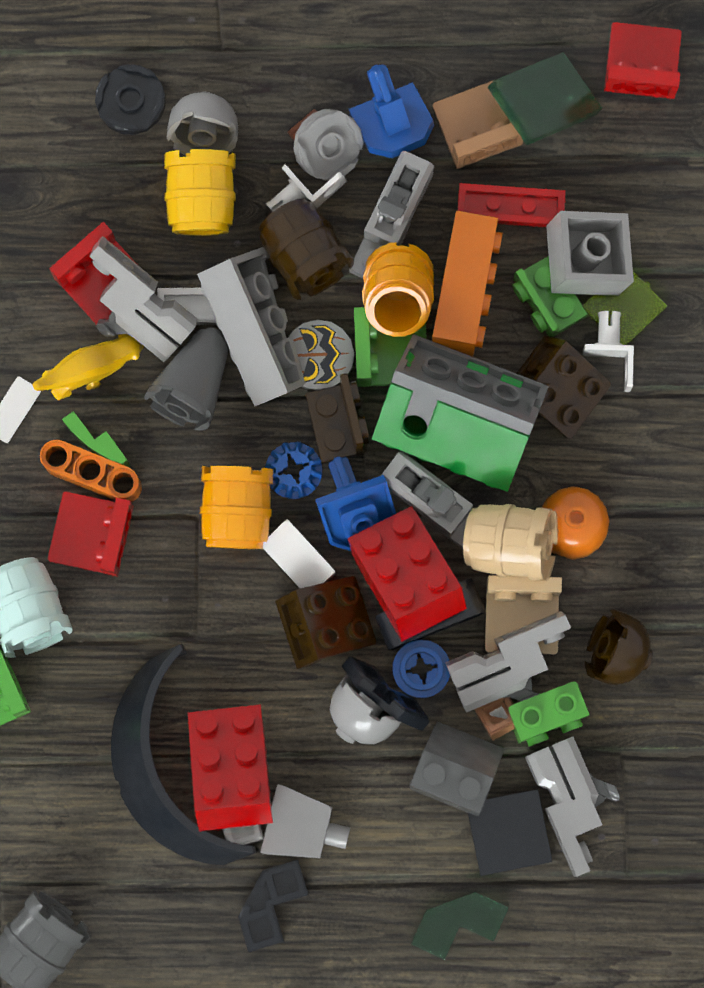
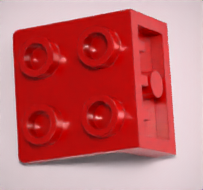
M614 22L611 26L604 91L674 99L680 82V73L677 71L681 31L678 29Z
M104 222L49 268L54 279L96 325L99 319H109L112 312L99 300L103 290L113 280L114 276L111 274L107 276L94 266L93 259L90 257L94 245L103 236L135 262L118 244L113 232Z
M64 492L48 560L51 563L118 577L134 509L131 501L116 498L115 502Z

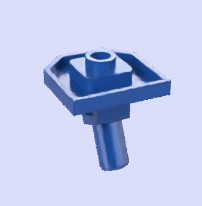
M384 64L372 66L367 71V75L375 97L370 101L349 109L350 117L355 120L361 129L362 138L369 153L393 159L400 156L402 151L409 152L424 146L434 127V122L415 85L410 83L395 90L387 66Z
M336 457L328 466L337 488L336 492L317 498L315 501L330 545L351 551L347 538L395 515L396 511L384 475L362 483L360 481L357 482L349 459L346 457Z

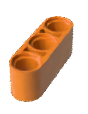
M51 440L44 444L40 451L41 463L48 473L57 478L114 501L116 498L130 500L132 503L141 494V481L135 471L127 466L62 440ZM61 450L67 453V459L63 465L55 467L49 464V458L53 452ZM92 463L99 465L100 474L93 480L82 478V471L85 466ZM130 477L133 479L134 484L129 492L122 494L115 491V484L120 478Z

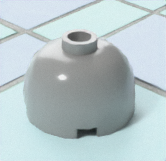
M197 92L184 96L171 110L167 127L168 141L171 139L174 142V149L179 150V153L184 155L190 153V149L224 150L230 153L236 147L238 139V121L235 111L224 98L213 93Z
M345 675L332 695L330 713L333 722L338 727L336 733L348 743L353 744L355 741L362 744L379 743L390 737L402 723L394 719L358 690L348 675Z

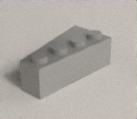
M264 247L230 258L197 274L201 282L202 292L208 298L215 314L216 324L225 337L230 349V356L238 367L244 381L245 391L251 397L254 407L306 385L294 341L286 338L284 330L286 329L288 319L285 309L277 306L273 290L278 289L275 274H268L265 260L270 257Z

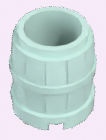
M29 557L0 566V645L5 657H16L13 650L23 649L25 655L40 651L63 640L62 631L65 630L68 634L72 633L69 618L63 614L56 585H53L43 563L39 562L37 558Z

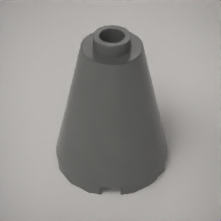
M212 327L199 329L148 387L144 398L145 400L149 398L153 400L150 407L155 412L182 427L185 426L187 421L196 424L194 430H206L213 420L229 351L223 333Z

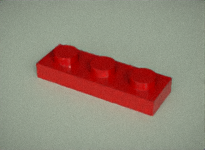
M459 183L457 211L498 218L497 224L546 227L560 211L565 210L566 190Z

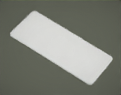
M21 377L15 379L0 403V440L5 443L10 441L41 391H36L31 383Z

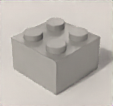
M560 211L547 224L551 293L620 295L634 282L628 214Z

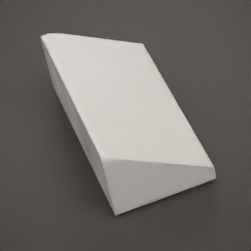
M288 519L281 523L268 537V542H263V549L299 588L328 582L336 575L335 570Z

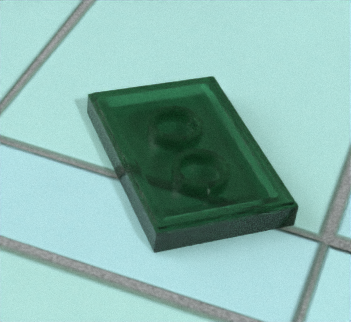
M564 52L493 80L487 87L526 145L596 116L603 109Z

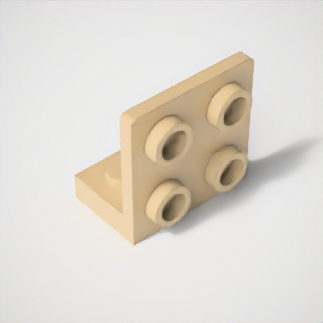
M489 575L486 581L485 651L491 653L498 650L495 638L559 612L562 578L549 577L548 581L530 580L526 576L499 577ZM543 640L538 642L542 654L555 655L558 652V641L546 645Z

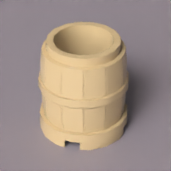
M512 504L480 505L478 508H472L466 521L463 540V555L466 565L471 566L473 570L497 574L499 577L528 576L530 580L548 581L556 557L551 556L552 546L558 542L556 511L541 507L533 510L516 507Z

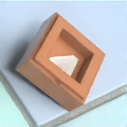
M502 697L474 709L492 741L515 729L508 711L509 706L514 705L510 697Z

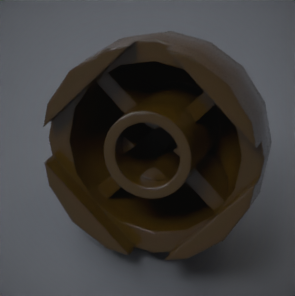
M612 609L610 610L612 615L610 617L603 615L592 631L586 651H593L591 663L585 661V670L587 676L592 679L618 685L632 681L643 670H646L652 661L653 652L645 626L632 616Z

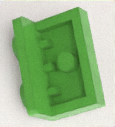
M574 681L511 705L508 708L515 727L513 732L518 744L527 741L529 747L548 740L547 732L561 728L564 734L582 727L581 719L589 716L578 684Z

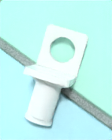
M285 164L282 169L290 177L288 180L290 184L270 202L268 201L266 205L274 212L290 201L309 199L318 208L343 186L347 180L338 172L312 195Z
M609 311L598 312V343L585 344L583 356L625 357L624 392H630L633 387L634 345H623L620 343V312L612 311L610 326L608 325Z

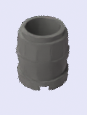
M33 890L24 902L25 907L11 922L6 924L4 932L0 936V977L13 988H48L56 977L66 970V965L76 950L82 949L92 937L90 930L82 920L77 926L74 924V920L71 918L73 912L47 893L41 891L37 894V891Z

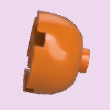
M574 486L559 489L547 497L541 507L553 509L552 511L557 513L558 542L553 544L552 553H556L561 557L572 560L588 557L600 548L608 535L610 521L607 508L599 496L588 489Z

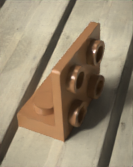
M497 80L433 103V111L457 169L523 144L525 131L520 120H513Z

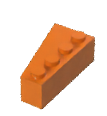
M456 211L432 341L473 357L475 347L482 348L486 327L479 326L481 315L488 316L492 295L485 294L486 284H494L497 264L490 263L492 253L499 254L503 233L496 232L498 218Z

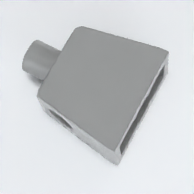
M277 784L272 804L273 823L267 824L260 853L321 858L324 844L342 849L346 848L350 827L330 823L333 807Z

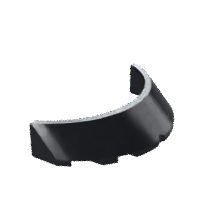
M181 643L151 658L137 672L125 690L117 708L112 728L111 759L114 777L120 784V794L128 810L138 824L157 842L188 859L207 864L226 865L256 854V847L254 845L230 842L207 831H199L198 825L184 815L167 794L159 779L152 758L149 729L152 705L158 687L170 665L177 657L187 654L184 645Z

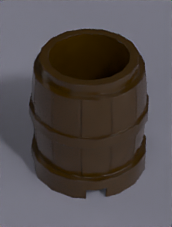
M296 199L284 204L264 219L259 226L260 240L270 257V262L287 281L286 287L293 298L297 300H302L301 293L307 292L310 297H313L330 288L344 277L341 269L346 264L350 269L354 265V258L348 249L341 245L331 223L324 218L312 202H308L306 199Z

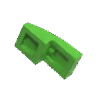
M74 411L62 419L71 433L92 453L124 466H131L107 431L94 439Z

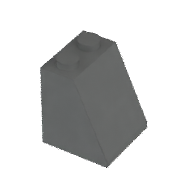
M437 721L411 781L410 790L479 816L505 748Z

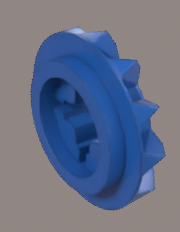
M284 442L281 446L272 450L265 464V468L273 469L271 489L278 495L288 499H299L311 494L318 487L322 478V463L313 448L301 442ZM289 456H291L296 465H309L299 471V484L296 483L291 474L278 475L288 468Z
M428 640L409 642L398 651L394 658L393 676L395 682L402 691L411 697H431L439 693L449 680L450 674L445 662L449 661L446 652L434 642ZM417 654H420L425 665H437V668L427 672L426 684L424 685L418 674H406V671L416 667Z

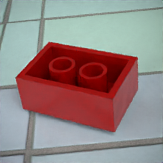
M412 506L347 538L355 563L402 642L467 609L460 583Z
M261 704L188 712L194 809L199 831L273 823Z

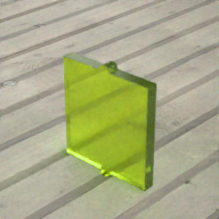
M634 272V282L620 295H593L583 305L587 314L598 325V312L609 311V326L612 311L620 312V343L623 345H628L667 307L650 289V283L643 282Z

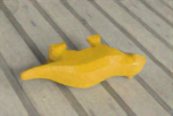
M118 334L116 340L102 342L73 351L53 369L45 371L42 377L36 380L32 386L36 391L53 389L51 392L57 400L72 395V390L87 385V390L97 388L101 385L100 380L119 370L127 361L139 359L144 346L128 334Z

